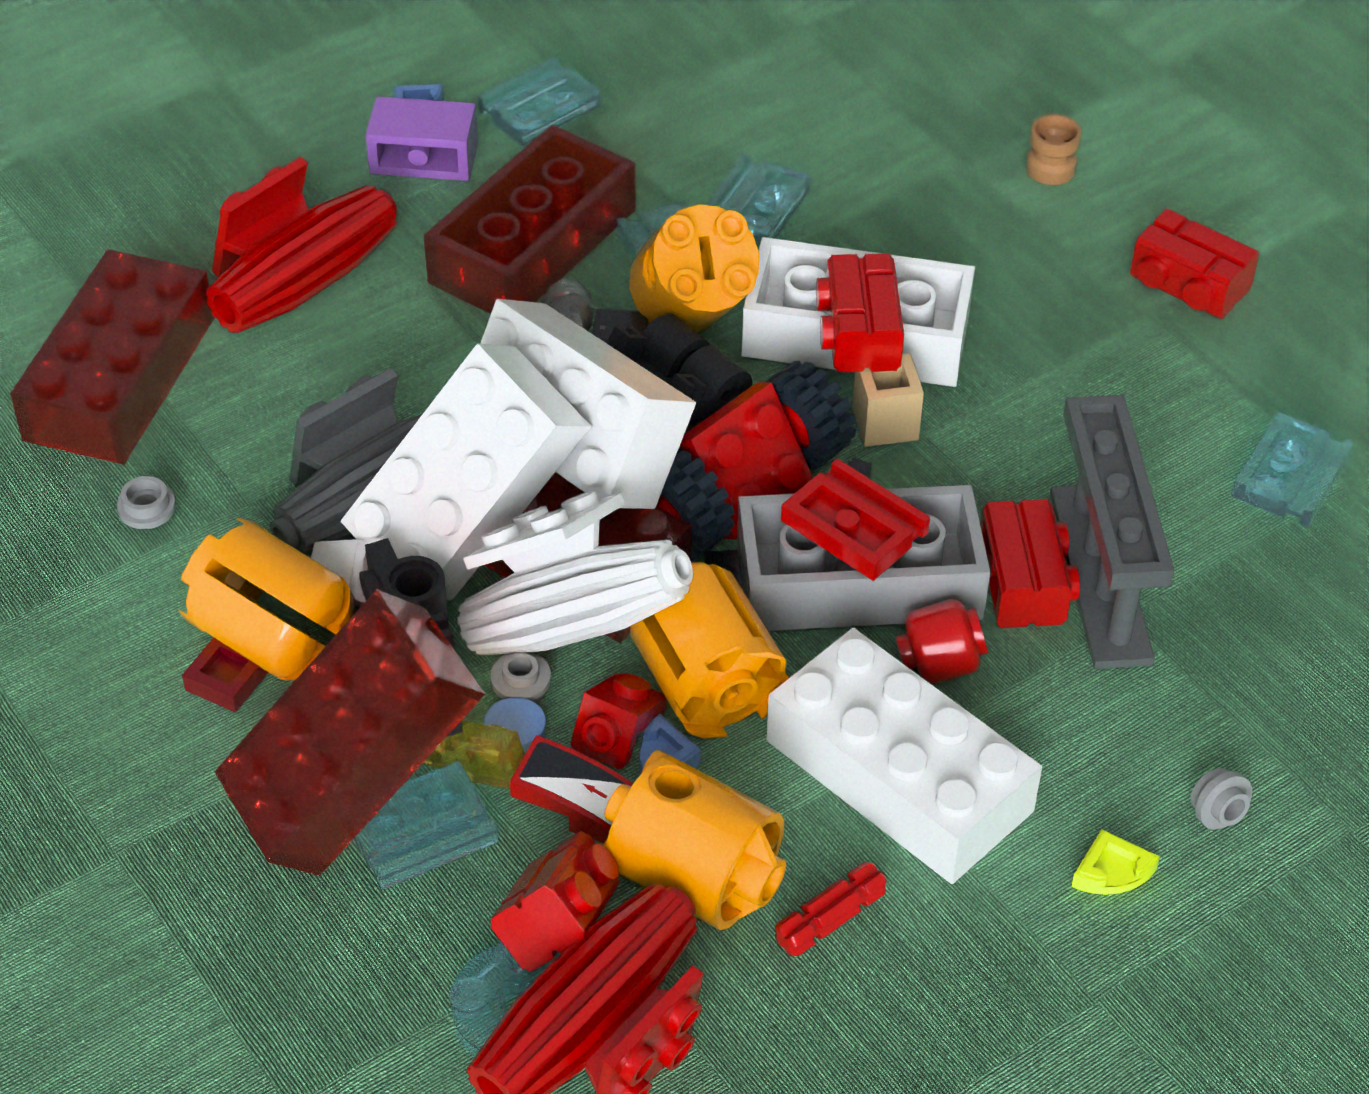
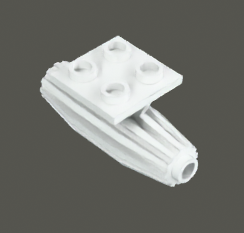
M589 491L562 502V508L552 512H548L547 506L538 507L514 517V524L503 526L483 535L481 538L485 546L463 558L467 570L503 560L514 573L464 600V603L460 605L458 610L460 616L457 617L458 625L461 628L460 635L462 640L465 639L470 651H476L477 655L483 656L546 651L619 631L684 599V595L689 590L688 585L693 578L691 561L683 550L679 549L677 545H672V541L669 540L598 546L599 521L626 504L622 493L598 500L596 492Z

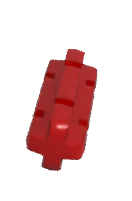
M871 862L861 863L847 873L848 881L843 878L838 879L800 906L803 913L800 914L797 911H793L780 920L775 926V939L777 943L790 956L801 955L815 945L813 940L815 936L818 939H823L861 912L860 904L869 906L882 897L886 892L885 885L887 883L884 874L878 871Z

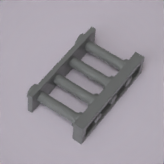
M1123 394L1066 398L1063 416L1079 474L1077 485L1051 487L1050 497L1056 521L1066 522L1068 527L1069 553L1066 561L1067 565H1076L1078 569L1080 593L1077 604L1093 668L1153 666L1155 657L1139 602L1142 588L1171 587L1174 566L1125 396Z

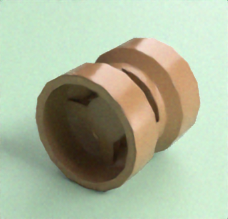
M1048 114L1034 120L1030 131V145L1032 147L1027 153L1026 172L1032 179L1046 185H1060L1067 183L1073 178L1077 166V155L1075 152L1080 146L1082 134L1081 127L1075 120L1061 114Z

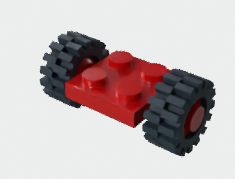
M794 361L765 382L755 383L685 433L680 444L682 451L680 453L677 451L656 508L632 509L635 516H641L643 519L639 523L644 532L648 529L654 535L651 541H672V545H677L679 549L683 550L691 562L700 558L723 539L736 540L738 497L795 494L813 479L810 472L811 468L813 470L818 469L852 443L851 439L856 435V429L851 427L856 423L855 414L846 412L851 403L848 397L840 398L837 391L841 389L840 385L836 381L829 384L826 381L828 373L822 368L815 372L813 363L806 361L804 364H801L800 361Z

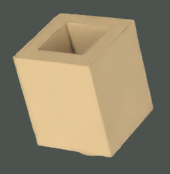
M902 354L901 367L897 371L871 372L869 368H865L863 372H855L852 409L864 447L919 440L924 392L911 354Z

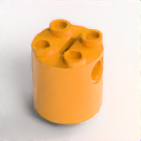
M698 204L677 211L660 226L640 248L630 267L629 289L635 307L649 320V324L663 314H673L696 333L709 329L753 290L759 274V251L753 233L748 229L746 219L737 211Z
M656 750L650 755L642 769L641 775L631 787L621 784L613 792L607 803L604 816L605 819L613 823L603 846L614 857L619 875L643 889L651 884H654V886L659 884L665 887L674 886L680 889L694 904L696 910L694 916L720 931L730 928L740 918L760 907H764L773 898L783 880L786 871V861L778 857L784 835V819L781 813L661 750Z

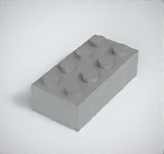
M972 485L887 489L930 516L929 532L923 538L918 536L912 541V548L874 581L781 521V506L793 494L738 497L737 551L742 590L768 631L904 624L908 612L948 599L960 600L966 610L976 608L978 618L983 619L990 568Z

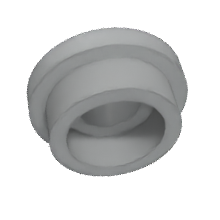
M140 476L128 481L123 486L117 500V510L120 519L126 525L136 529L158 527L166 523L173 516L176 509L175 497L171 489L162 480L153 476Z
M533 652L505 654L491 668V686L501 700L520 697L529 699L537 704L542 700L551 685V669L544 658Z
M1217 768L1207 772L1198 780L1191 793V804L1195 808L1197 819L1205 827L1212 830L1222 829L1238 823L1248 812L1252 797V785L1246 777L1236 771Z

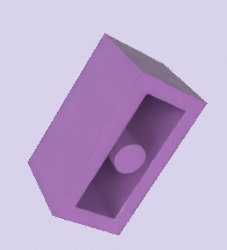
M376 96L366 131L369 173L469 181L478 145L476 103Z

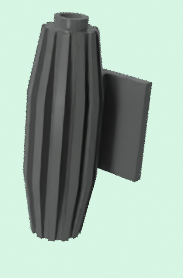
M392 367L375 377L371 375L361 377L348 388L346 393L328 403L320 401L311 405L297 419L290 480L297 488L273 508L274 521L270 522V530L272 535L306 556L312 554L314 542L351 540L355 538L340 522L423 415L420 414L397 423L393 402L398 374Z

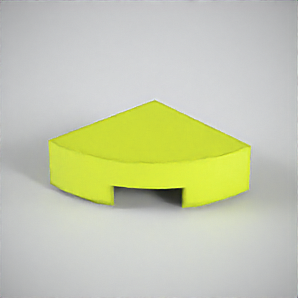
M1101 829L1074 873L1072 887L1084 892L1103 895L1130 891L1145 883L1155 873L1160 856Z

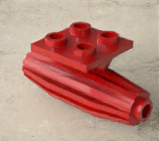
M301 156L284 167H274L263 177L261 182L245 192L237 191L224 201L220 208V220L212 272L218 279L206 290L208 298L206 301L212 310V315L214 318H217L223 328L226 327L232 333H239L297 308L355 269L394 230L397 225L395 218H397V206L393 198L384 190H377L375 186L366 185L318 204L308 210L302 193L308 162Z
M651 884L593 923L586 932L585 940L581 941L579 939L570 945L515 999L467 1067L468 1080L475 1087L476 1093L551 1094L585 1068L596 1094H649L652 1088L650 1081L664 1066L670 1071L674 1070L692 1049L695 1043V1037L691 1035L692 1027L702 1010V1005L698 1002L704 973L694 965L669 990L660 989V986L697 932L698 927L695 926L697 921L694 916L696 910L690 898L674 886L665 887L659 884L657 886Z

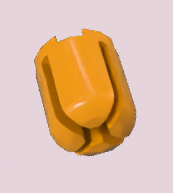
M236 518L244 525L231 529L220 539L209 534L192 554L181 576V581L189 585L186 598L187 613L179 610V613L188 623L202 632L208 633L273 676L282 680H305L325 667L337 652L256 601L264 591L346 640L353 622L355 598L344 578L275 537L267 529L254 521Z
M703 562L691 563L693 578L688 585L689 590L684 595L685 598L631 625L630 635L686 731L703 739L724 738L728 736L724 729L725 726L739 722L757 711L761 720L768 715L769 694L788 680L789 677L786 674V659L733 574L715 564L707 565Z

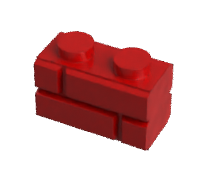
M1166 208L1154 220L1153 225L1150 224L1138 236L1130 274L1147 287L1157 288L1186 302L1195 310H1203L1222 320L1234 308L1235 303H1238L1250 290L1259 251L1196 221H1190L1185 216Z
M857 254L831 255L827 259L826 278L816 279L817 311H827L828 316L820 317L821 350H832L833 368L837 372H863L865 368H869L871 372L897 371L901 367L904 328L894 258L890 254H865L863 258H858Z
M1048 499L1022 500L1017 505H1015L1014 501L987 502L982 508L980 526L990 568L988 586L996 624L1000 628L1027 627L1030 623H1034L1035 627L1062 625L1067 621L1070 601L1078 600L1080 593L1077 566L1066 565L1065 557L1069 553V532L1066 522H1056L1052 503Z
M580 831L559 844L555 851L550 850L528 864L502 901V905L498 907L490 919L491 929L522 969L531 973L554 959L557 952H564L579 939L581 941L585 940L587 930L596 922L620 883L618 867L614 857L603 845L596 844L589 834Z

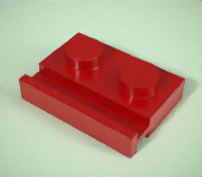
M838 458L832 462L831 470L825 475L822 473L816 475L781 506V521L872 581L912 548V541L918 536L923 538L929 532L930 516Z

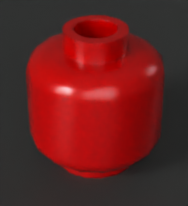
M948 599L908 612L905 618L907 633L896 636L903 664L911 670L917 668L920 677L931 685L973 674L980 667V656L989 653L976 608L966 610L964 604L957 599Z

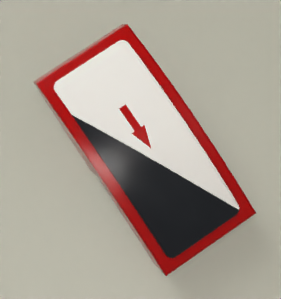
M536 735L510 780L511 797L568 816L569 832L577 834L582 831L589 834L593 840L605 843L613 823L605 819L604 816L607 803L618 786L625 784L631 787L633 783L614 770L578 751Z

